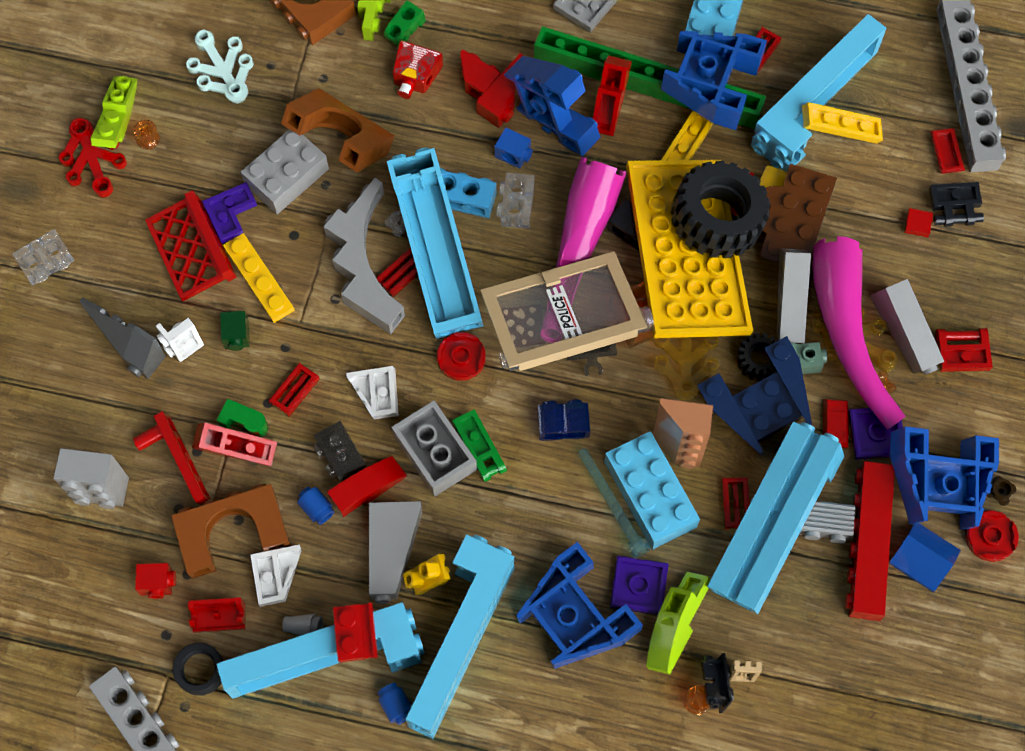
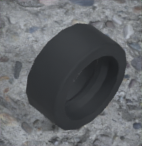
M206 643L187 645L178 652L174 659L172 669L174 679L184 691L192 695L203 696L212 693L222 683L217 663L223 662L224 659L214 647ZM196 654L209 656L215 665L212 678L201 685L190 683L184 675L185 663Z

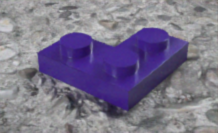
M247 182L202 201L222 244L244 233L236 215L257 206Z

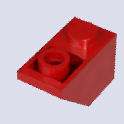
M462 49L460 51V60L465 92L478 100L501 73L495 66L481 61L476 54Z

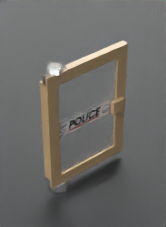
M615 251L481 289L483 301L503 352L499 354L501 366L503 369L508 367L509 371L519 369V371L635 338L638 337V333L651 331L654 327V320L649 307L643 306L639 308Z

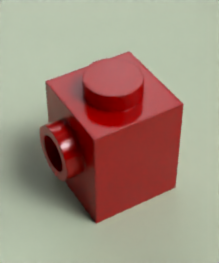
M168 563L136 564L135 590L140 596L162 599L164 595H172V587L176 586V572L173 571Z

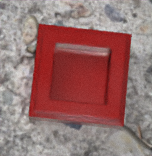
M909 208L904 233L928 238L931 231L933 213Z

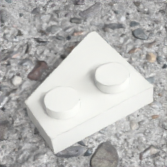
M300 544L251 554L260 607L286 602L301 554Z

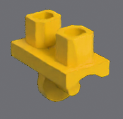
M438 554L403 573L406 588H414L415 595H422L436 586L446 584L450 579V570L447 566H444L445 555Z

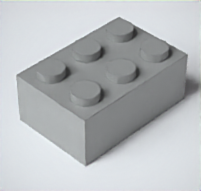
M289 129L241 171L244 183L247 182L250 190L278 215L329 170L327 157L303 134L299 136Z
M432 401L391 427L393 437L434 497L477 470L475 458L435 401Z
M60 448L53 479L75 504L89 506V503H96L100 507L114 509L115 506L123 507L129 477L113 455Z

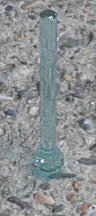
M585 448L581 449L578 455L629 540L628 545L630 546L628 548L633 558L643 556L651 550V546L646 539L637 535L588 450Z

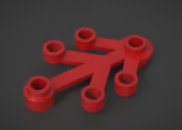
M76 118L69 127V133L72 137L58 157L61 164L65 167L74 164L73 168L67 172L66 179L71 186H78L82 182L81 173L88 162L95 179L92 183L95 194L99 197H108L113 192V185L110 179L103 175L97 158L112 163L114 168L119 170L126 167L127 160L121 153L115 154L92 146L90 139L95 129H93L91 122L87 119ZM81 142L83 149L75 162L73 153ZM70 156L69 160L63 161L65 157ZM118 159H123L121 163H115ZM72 176H78L75 180H70ZM108 187L106 190L100 191L101 188Z

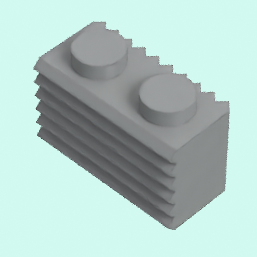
M816 501L799 535H804V538L808 540H819L824 537L830 538V541L833 543L849 541L854 533L855 505Z

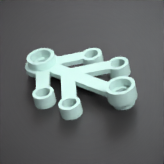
M207 30L199 31L195 36L198 49L208 53L215 65L202 64L199 59L194 57L187 60L186 66L190 73L206 74L199 76L197 79L199 89L201 91L210 90L223 93L233 103L243 102L248 95L245 80L249 70L253 67V60L248 54L241 55L238 59L240 69L236 79H234L231 72L237 55L243 48L241 39L231 37L228 40L229 51L224 62L214 46L215 40L212 33ZM234 43H238V44H239V45L236 46V47H233V46H232V44H234ZM245 60L249 61L247 64H242ZM192 64H198L194 68L190 67ZM207 75L223 78L226 84L212 82ZM204 81L208 82L206 85H201ZM235 89H240L238 92H232Z

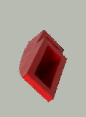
M608 56L604 62L601 84L598 87L593 119L598 124L597 128L601 134L614 136L632 61Z
M391 456L352 475L327 491V494L341 515L345 517L362 504H365V506L405 479L407 475L394 457Z

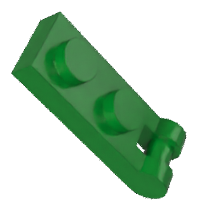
M475 409L452 420L458 435L475 458L477 470L484 483L491 480V476L497 473L501 475L507 472L502 458ZM491 458L494 464L486 468L484 461Z

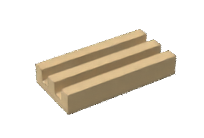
M734 661L730 668L729 680L739 682L756 681L762 672V662H756L751 667V661H745L743 666H740V661Z

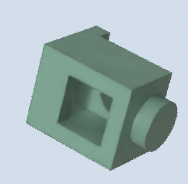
M820 342L806 344L791 343L800 358L803 374L820 373L824 364L827 363L826 349H821Z

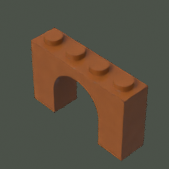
M270 0L275 9L279 8L283 12L285 20L290 25L293 23L296 26L300 37L303 40L307 39L312 45L356 16L355 5L352 0H321L314 4H300L293 0Z
M320 88L288 103L281 122L282 125L299 136L317 127L333 128L349 136L350 138L344 142L338 161L357 173L387 156L395 136Z
M258 484L252 487L250 491L243 493L241 491L233 492L227 495L225 499L218 501L211 499L205 501L202 504L203 506L182 508L177 514L171 515L186 571L191 579L217 571L209 538L216 523L230 515H243L255 522L264 552L291 546L277 497L271 484Z

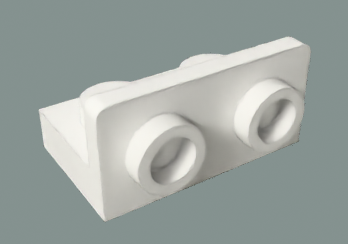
M189 318L176 323L168 333L160 323L156 325L159 331L156 337L161 342L163 349L170 358L175 355L179 362H182L204 346L194 324Z

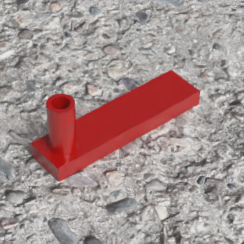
M161 411L154 415L157 425L134 437L133 442L137 449L142 451L164 438L194 501L203 506L202 504L205 501L211 500L172 418Z

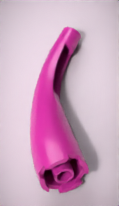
M580 158L568 195L556 268L591 257L614 211L627 173L626 171L620 170L619 175L615 174L617 170L615 167L597 161H591L590 165L586 164L587 158ZM584 272L561 278L560 284L551 286V294L555 295L554 287L557 288L558 293H562L559 286L563 285L572 307ZM548 298L540 336L544 342L552 344L562 341L563 331Z
M837 236V241L825 243L826 239L824 238L813 246L812 268L819 308L833 347L844 370L864 402L888 430L906 416L879 379L864 341L861 312L863 249L859 248L858 241L848 237Z

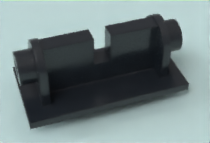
M722 653L718 659H713V656L707 655L703 657L701 662L703 680L712 681L713 683L704 684L706 703L711 709L719 708V713H723L733 702L734 691L730 687L729 680L730 666L726 661L725 653Z

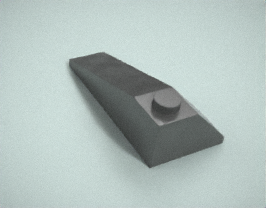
M81 298L79 302L126 363L128 366L126 369L138 378L142 375L149 379L166 357L157 339L132 323L127 325L115 314L110 318L109 313L102 307Z

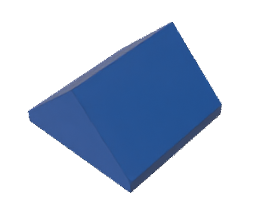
M920 523L913 525L889 564L934 593L954 565L961 550Z

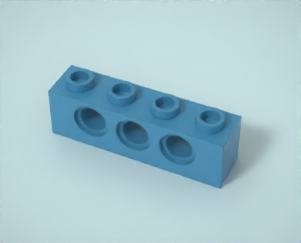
M440 168L445 186L452 187L450 190H446L451 209L490 218L497 194L496 182H492L488 178L478 179L470 177L461 172H447L445 169ZM468 191L475 192L474 195H466L465 193Z

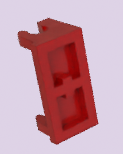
M241 597L188 601V609L191 612L189 625L193 629V633L246 629L245 602Z

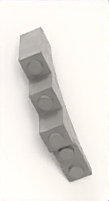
M374 178L370 184H366L363 187L361 196L356 202L350 203L346 213L337 209L333 215L331 214L324 222V230L328 239L341 246L333 255L332 261L335 271L351 280L342 288L341 296L343 303L384 331L392 334L405 317L404 306L392 298L377 281L369 266L366 255L368 225L375 207L384 195L383 183Z

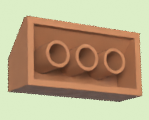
M660 398L653 436L674 464H680V467L685 469L700 467L710 437L713 405Z

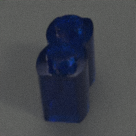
M574 399L566 404H557L556 401H545L542 405H538L539 440L555 441L590 437L588 403Z

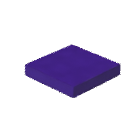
M870 408L849 409L848 417L855 460L890 457L891 432L903 427L902 420L887 430Z
M617 556L610 608L620 609L627 604L632 612L658 615L664 602L669 563Z

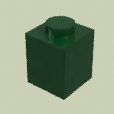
M245 310L221 312V341L224 348L231 351H239L244 347H250L249 319Z

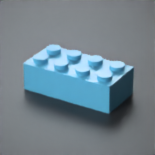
M694 0L685 31H696L698 35H714V32L723 33V36H734L743 0Z
M651 431L605 453L604 463L652 550L698 527L700 518Z

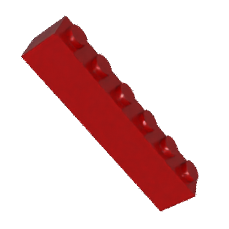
M864 461L860 469H856L855 484H858V493H855L853 497V505L857 509L853 530L855 537L854 543L851 542L849 548V558H853L852 568L848 569L847 583L851 584V591L847 593L845 599V609H849V617L881 621L885 616L895 477L893 465Z

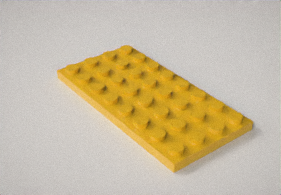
M721 160L628 161L626 164L653 338L747 336L753 332L739 255L735 256L733 254L731 258H723L722 255H719L718 258L709 257L710 254L704 252L702 255L696 252L697 249L692 246L690 248L685 244L686 240L678 236L676 233L678 227H674L671 220L673 199L686 173H690V170L695 166L700 165L701 167L702 163L711 161L712 164H715L716 161ZM716 198L701 200L703 207L710 215L720 220L732 221L730 205L727 202Z

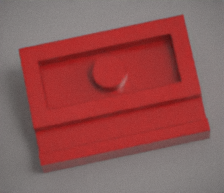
M373 604L333 607L338 662L378 658Z

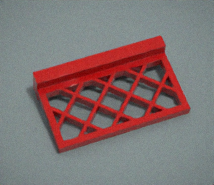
M193 190L184 194L185 199L145 219L178 295L183 302L225 279L231 281L237 278L203 202ZM186 207L188 214L185 221L175 219L178 211ZM162 219L168 221L164 232L157 231L154 223ZM173 223L183 225L179 237L169 234ZM188 227L195 228L198 231L194 241L184 238ZM167 238L177 240L173 252L164 249ZM182 242L192 245L188 256L178 254ZM197 247L205 248L207 251L203 261L193 258ZM176 258L186 260L182 272L173 269ZM191 262L201 264L197 276L187 274ZM207 266L215 268L217 273L215 277L209 280L202 278ZM185 277L195 280L193 288L186 292L182 288Z

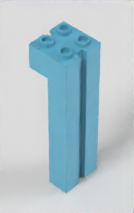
M866 15L756 123L754 131L756 134L751 142L753 150L758 155L768 159L773 167L781 169L786 173L790 163L797 165L805 157L806 154L803 149L806 147L808 139L812 136V133L803 127L802 105L810 102L824 106L878 53L886 27L871 15Z
M426 147L416 150V155L406 158L405 154L392 157V160L387 161V165L398 198L433 332L436 339L459 331H468L484 325L434 148L429 149Z
M793 422L707 586L712 592L757 615L826 481L832 482L844 458V453L837 437L829 433L824 435L814 433L815 428L805 422H801V424Z
M466 534L453 561V564L457 565L455 576L472 584L405 719L410 729L431 739L434 738L515 569V564H513L514 556L511 555L512 552L502 546L495 548L487 544L488 541L478 535L471 537Z
M402 602L375 611L374 622L377 650L384 649L391 672L394 673L421 664L420 655L425 653L419 633L413 635L412 632L417 628L411 608L405 610ZM335 625L217 663L223 689L233 699L338 664Z

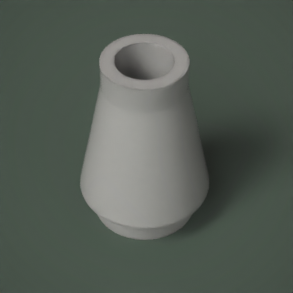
M316 613L292 617L285 616L283 631L302 636L323 629L322 616H317Z

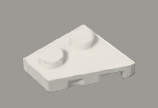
M393 366L346 373L348 380L355 388L374 420L399 416L396 373Z

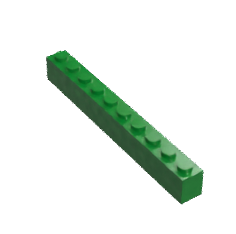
M544 26L541 27L534 44L535 59L560 64L571 70L575 69L581 75L599 81L602 79L604 62L608 56L629 60L632 63L626 89L690 109L661 90L665 69L678 73V68ZM727 84V89L747 95L738 124L755 129L756 123L760 119L766 96Z

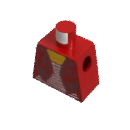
M401 40L393 70L394 84L400 86L397 94L404 99H410L413 91L426 93L443 67L442 53Z

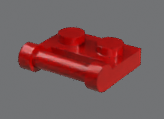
M978 328L975 331L936 329L935 340L944 359V362L940 363V372L990 371L993 368L987 328ZM978 340L979 344L947 345V341Z

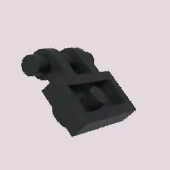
M979 182L930 185L929 193L932 211L942 210L943 215H934V225L952 227L953 224L965 223L968 226L984 221L983 213H974V208H980L982 205ZM952 209H964V214H953Z

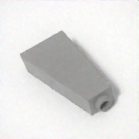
M780 248L776 338L778 341L787 336L791 343H805L811 253L804 249Z
M908 279L870 295L913 373L922 371L926 375L938 370L936 365L944 362V359Z
M421 501L369 503V595L371 600H375L376 603L387 604L391 603L393 599H398L403 581V573L406 571L422 516Z

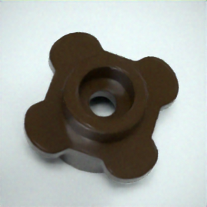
M996 476L992 480L993 484L990 493L986 496L994 498L1001 506H1006L1010 502V496L1016 493V486L1009 480Z

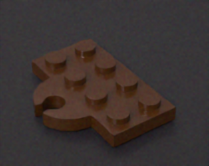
M790 163L783 186L765 188L767 191L766 197L770 199V215L762 230L767 235L759 257L779 263L780 248L804 249L812 255L813 246L816 243L837 180L836 177Z

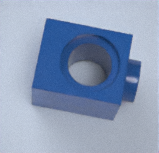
M508 128L504 129L495 145V158L519 169L524 162L530 160L533 153L531 139Z

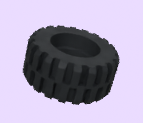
M709 161L702 163L701 167L700 165L695 166L690 170V173H686L673 199L671 220L673 226L678 227L676 233L680 238L686 240V245L690 248L692 246L697 249L696 252L702 255L705 252L710 254L709 257L718 258L719 255H722L723 258H731L733 254L735 256L743 254L745 250H749L758 240L769 218L770 199L766 197L767 191L765 187L759 185L761 181L756 176L750 175L748 169L745 167L741 169L737 167L738 164L730 162V164H725V161H716L715 164H712ZM707 198L723 200L736 210L739 219L734 221L717 219L705 210L701 200Z

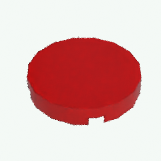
M456 332L441 341L437 349V363L440 370L448 378L456 381H466L476 377L483 370L486 363V350L475 335L467 332Z
M994 510L984 511L979 527L966 529L965 539L967 546L975 556L985 561L997 562L1004 560L1013 553L1018 545L1019 534L1015 523L1010 521L1006 517L1007 515Z

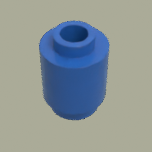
M307 487L298 495L300 499L297 504L313 522L322 525L334 515L333 505L317 487Z
M391 683L378 691V701L389 722H396L397 725L406 722L405 719L412 705L402 687H398L396 683Z

